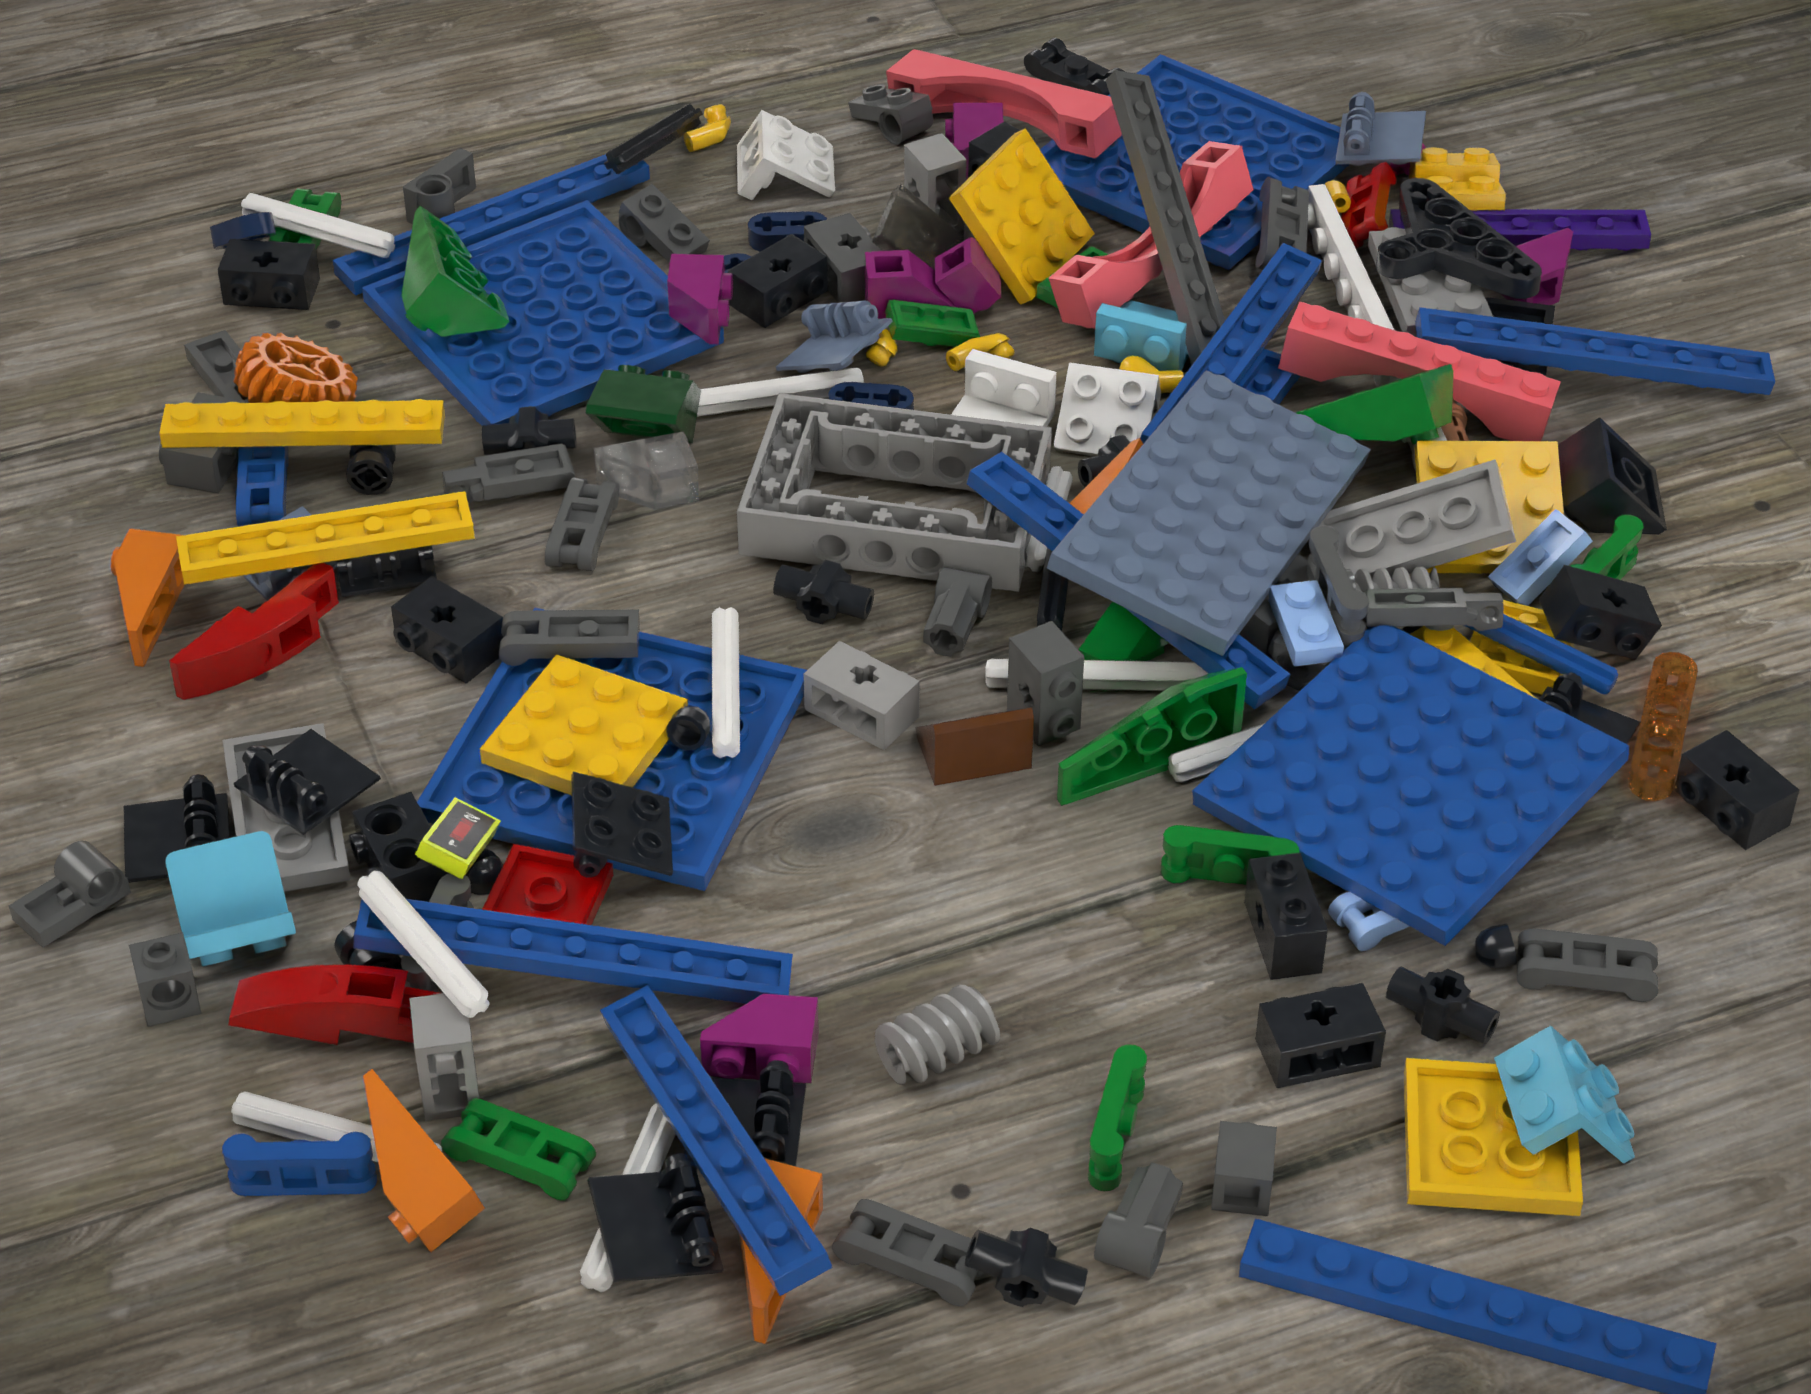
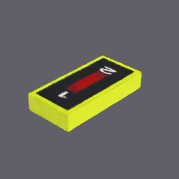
M455 797L423 837L415 855L455 877L463 879L495 835L501 820Z

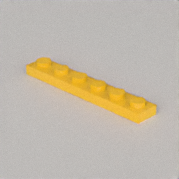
M423 399L411 401L367 400L333 402L324 400L319 402L275 401L272 403L227 402L198 404L183 402L179 404H165L159 434L162 448L442 444L445 409L444 400Z
M465 491L176 536L184 585L475 539L473 522Z

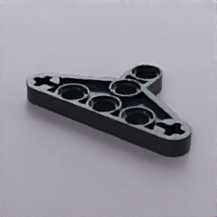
M1412 178L1401 184L1399 209L1406 235L1384 241L1378 246L1376 270L1379 274L1391 279H1404L1435 270L1513 298L1526 299L1538 294L1542 275V268L1538 263L1435 182L1424 178Z

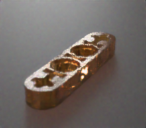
M1679 652L1662 653L1653 662L1628 777V787L1637 797L1647 801H1660L1669 797L1674 790L1698 673L1694 660ZM1669 675L1678 676L1677 686L1667 685ZM1668 704L1677 708L1678 712L1665 713L1656 709L1655 705ZM1661 737L1671 742L1672 745L1658 747L1651 744L1647 739ZM1650 765L1660 767L1657 778L1647 776Z

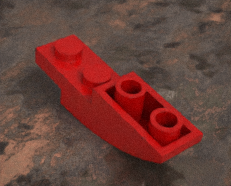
M326 563L313 564L302 574L295 577L291 583L271 599L264 602L253 613L237 606L222 619L216 621L188 646L181 649L169 660L176 696L186 700L233 687L281 665L321 637L318 620L339 603L333 567Z
M348 964L292 967L265 972L239 980L228 1026L338 1045L341 1030L414 1043L409 998L429 996L439 992L406 987L408 975L406 970Z

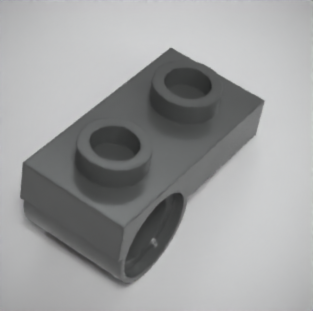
M877 84L863 89L862 96L848 102L852 118L877 121L883 136L894 145L900 144L929 129L933 124V109L929 95L911 92L910 88L894 90L886 88L884 84Z
M459 148L403 186L407 222L413 224L414 214L419 206H422L439 219L455 213L454 203L476 189L473 153Z
M653 184L621 203L619 209L620 230L637 247H641L649 242L669 263L671 254H702L707 250L710 240Z
M77 841L67 846L58 856L54 865L55 877L10 904L9 909L12 920L44 948L125 897L131 891L128 878L124 876V873L91 843Z

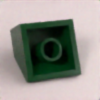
M619 365L618 371L603 370L588 400L585 413L604 432L693 443L701 390L693 380H689L690 375L672 370L663 371L662 376L646 375L645 369L632 365Z

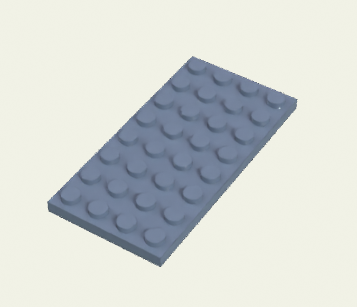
M1206 370L1053 550L1047 569L1223 656L1267 597L1271 586L1276 585L1310 539L1311 531L1321 524L1364 466L1371 449L1357 443L1350 436L1338 434L1315 423L1306 415L1297 414L1274 403L1264 395L1255 394L1238 386L1225 376L1213 374Z

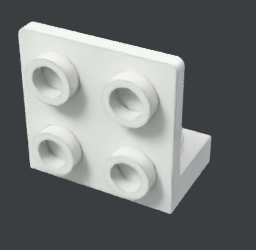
M761 110L737 145L738 194L753 200L761 188L765 189L770 185L775 172L820 194L831 197L835 192L833 146L823 136L817 133L810 134L794 126L785 117L773 116Z
M972 349L965 359V395L951 415L1047 427L1055 415L1056 372Z
M1069 363L1054 440L1055 450L1098 456V450L1104 447L1111 437L1125 435L1129 441L1140 438L1141 433L1152 420L1153 410H1158L1161 397L1159 375Z

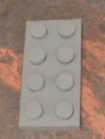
M1391 227L1384 231H1369L1368 247L1375 265L1377 262L1378 246L1384 241L1406 235L1405 229ZM1435 270L1404 279H1391L1379 274L1402 332L1410 333L1417 337L1415 320L1419 307L1493 317L1481 287Z
M1496 459L1330 510L1319 525L1329 526L1338 531L1340 538L1337 552L1345 569H1351L1353 575L1359 569H1366L1371 579L1376 569L1385 568L1390 578H1392L1396 568L1404 567L1408 574H1411L1415 567L1428 569L1516 542L1502 476Z
M324 723L222 740L236 837L258 831H264L270 835L284 892L351 880L339 810L305 835H302L235 788L234 782L247 774L242 757L250 746H266L274 755L309 729L326 738Z

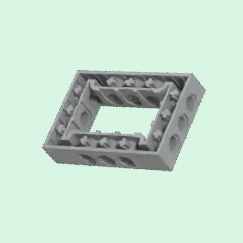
M779 393L737 509L739 554L811 565H820L825 560L841 564L842 568L935 581L938 580L942 568L948 567L989 575L992 577L993 589L1019 592L1027 559L1026 549L1031 534L985 498L984 520L982 524H978L975 514L965 509L952 508L951 511L915 506L914 502L897 504L868 500V496L859 495L858 498L828 495L822 494V490L809 489L816 470L840 475L847 474L976 492L967 485L970 470L1000 452L1005 453L1046 485L1050 472L1052 427Z

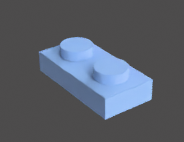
M1555 509L1488 578L1515 603L1528 606L1554 580L1564 565L1568 566L1592 540L1582 528Z
M1317 580L1271 586L1268 601L1294 667L1332 662L1335 658L1343 656V642Z

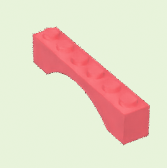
M916 49L910 51L886 71L888 89L910 88L911 92L928 94L933 109L932 114L953 112V103H1003V116L1029 123L1042 130L1055 141L1060 150L1096 159L1122 135L1110 96Z
M1208 141L1182 164L1180 176L1199 237L1209 232L1214 224L1229 211L1234 210L1254 190L1243 149L1239 145ZM1149 227L1138 239L1124 249L1109 255L1095 257L1075 255L1049 277L1062 322L1095 329L1096 312L1102 303L1121 307L1124 303L1130 301L1134 294L1150 280L1160 275L1163 268L1151 228Z
M1301 301L1288 326L1278 369L1323 382L1341 376L1361 374L1385 375L1403 379L1451 364L1454 372L1453 399L1478 417L1494 436L1509 441H1542L1561 381L1548 378L1537 372L1525 371L1503 364L1495 359H1486L1460 351L1449 345L1437 344L1415 337L1407 332H1398L1372 324L1364 319L1349 317L1327 310L1322 306L1310 305Z

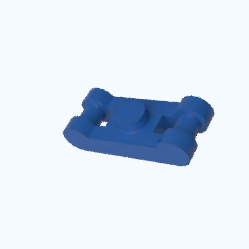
M288 446L239 447L236 492V520L238 527L278 521L286 516L287 467L289 466ZM253 503H260V504L269 503V504H266V505H253Z
M362 1132L347 1133L339 1141L294 1140L291 1142H256L252 1136L241 1133L229 1137L222 1146L224 1161L229 1168L228 1179L230 1188L234 1193L241 1196L362 1194L372 1190L377 1183L376 1168L372 1161L371 1139Z

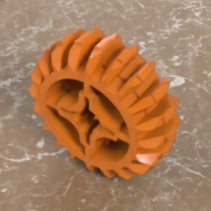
M263 333L261 337L253 336L249 342L244 344L243 350L239 352L235 363L233 382L239 387L238 392L242 396L248 397L249 403H272L275 401L319 402L324 400L346 402L355 401L356 398L355 392L357 390L356 383L358 377L352 372L353 368L349 364L343 363V358L340 355L331 354L328 347H319L314 344L313 340L307 342L301 340L297 335L293 338L287 337L283 333H277L276 336L269 333Z

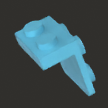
M1132 300L1124 303L1121 307L1102 303L1096 312L1094 356L1121 363L1126 357L1134 355L1142 357L1159 371L1182 370L1189 357L1185 344L1187 324L1178 321L1176 311Z
M258 831L173 851L167 855L165 860L181 931L184 935L190 959L200 957L202 966L212 965L234 959L233 948L253 944L255 953H260L287 946L285 936L296 933L292 913L288 911L272 839L268 833Z
M1550 1025L1494 1057L1521 1144L1533 1155L1582 1128L1622 1163L1635 1158L1630 1139L1634 1137V1130L1626 1115L1617 1106L1614 1096L1619 1094V1087L1614 1076L1605 1065L1596 1066L1590 1061L1583 1047L1575 1039L1571 1041L1566 1040Z

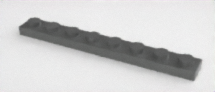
M1114 70L1106 79L1107 87L1178 321L1187 324L1185 344L1193 365L1225 322V318L1150 76Z

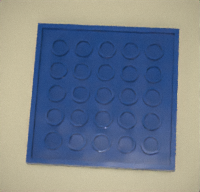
M1161 54L1136 73L1150 76L1179 173L1182 164L1208 141L1242 146L1254 190L1234 210L1229 211L1214 224L1209 232L1200 237L1206 260L1216 266L1227 270L1231 269L1260 243L1263 202L1260 201L1259 196L1261 187L1267 177L1280 180L1282 186L1290 189L1298 186L1308 190V186L1321 185L1333 180L1350 165L1336 164L1335 162L1341 127ZM1122 135L1096 159L1060 150L1053 139L1040 149L1076 205L1090 209L1141 233H1144L1150 227Z
M588 200L466 247L472 255L469 262L477 270L484 273L488 279V283L483 287L487 294L490 295L492 292L497 294L504 303L509 318V323L504 328L444 337L439 336L429 328L427 331L418 329L405 316L406 311L401 295L405 271L362 287L364 302L481 426L509 423V418L514 416L521 407L535 406L538 411L550 416L575 404L589 400L604 369L618 371L619 365H632L645 369V374L648 375L724 343V328L722 327L719 344H709L669 316L668 276Z
M534 608L533 611H534V610H544V609ZM639 632L638 657L569 658L688 699V705L699 707L706 712L710 720V731L704 744L696 750H683L668 740L633 786L636 789L669 797L673 874L669 876L612 860L607 861L613 863V869L705 891L804 697V673L807 670L739 654L740 752L733 758L729 756L719 758L713 753L712 648ZM553 658L528 659L525 663L518 666H511L503 661L501 662L417 801L428 823L434 824L456 797L501 820L492 839L575 855L577 851L573 850L572 795L482 764L480 756L482 745Z
M1379 625L1365 630L1364 636L1360 640L1352 642L1343 651L1342 657L1335 658L1192 790L1193 805L1243 833L1286 838L1294 841L1299 847V853H1301L1307 869L1344 890L1350 891L1367 903L1446 946L1628 761L1629 745L1394 626Z

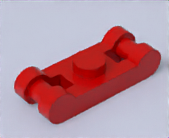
M1387 162L1373 167L1372 172L1365 177L1360 174L1349 179L1347 182L1346 190L1351 204L1347 211L1342 212L1341 219L1356 249L1363 246V241L1369 238V231H1384L1389 228L1385 215L1390 187L1396 184V176L1392 167Z

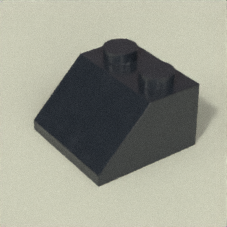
M1600 417L1558 444L1563 510L1571 520H1579L1592 533H1613L1615 520L1619 516L1632 515L1638 517L1643 522L1642 534L1659 535L1667 530L1656 469Z

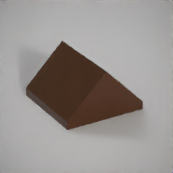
M1032 708L915 727L917 739L934 786L1032 769L1034 727Z

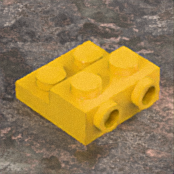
M1431 147L1422 150L1420 162H1410L1409 179L1424 178L1435 182L1469 210H1505L1506 193L1499 182L1500 163L1495 154L1489 153V150L1484 148H1467L1464 150V153H1448L1443 148Z

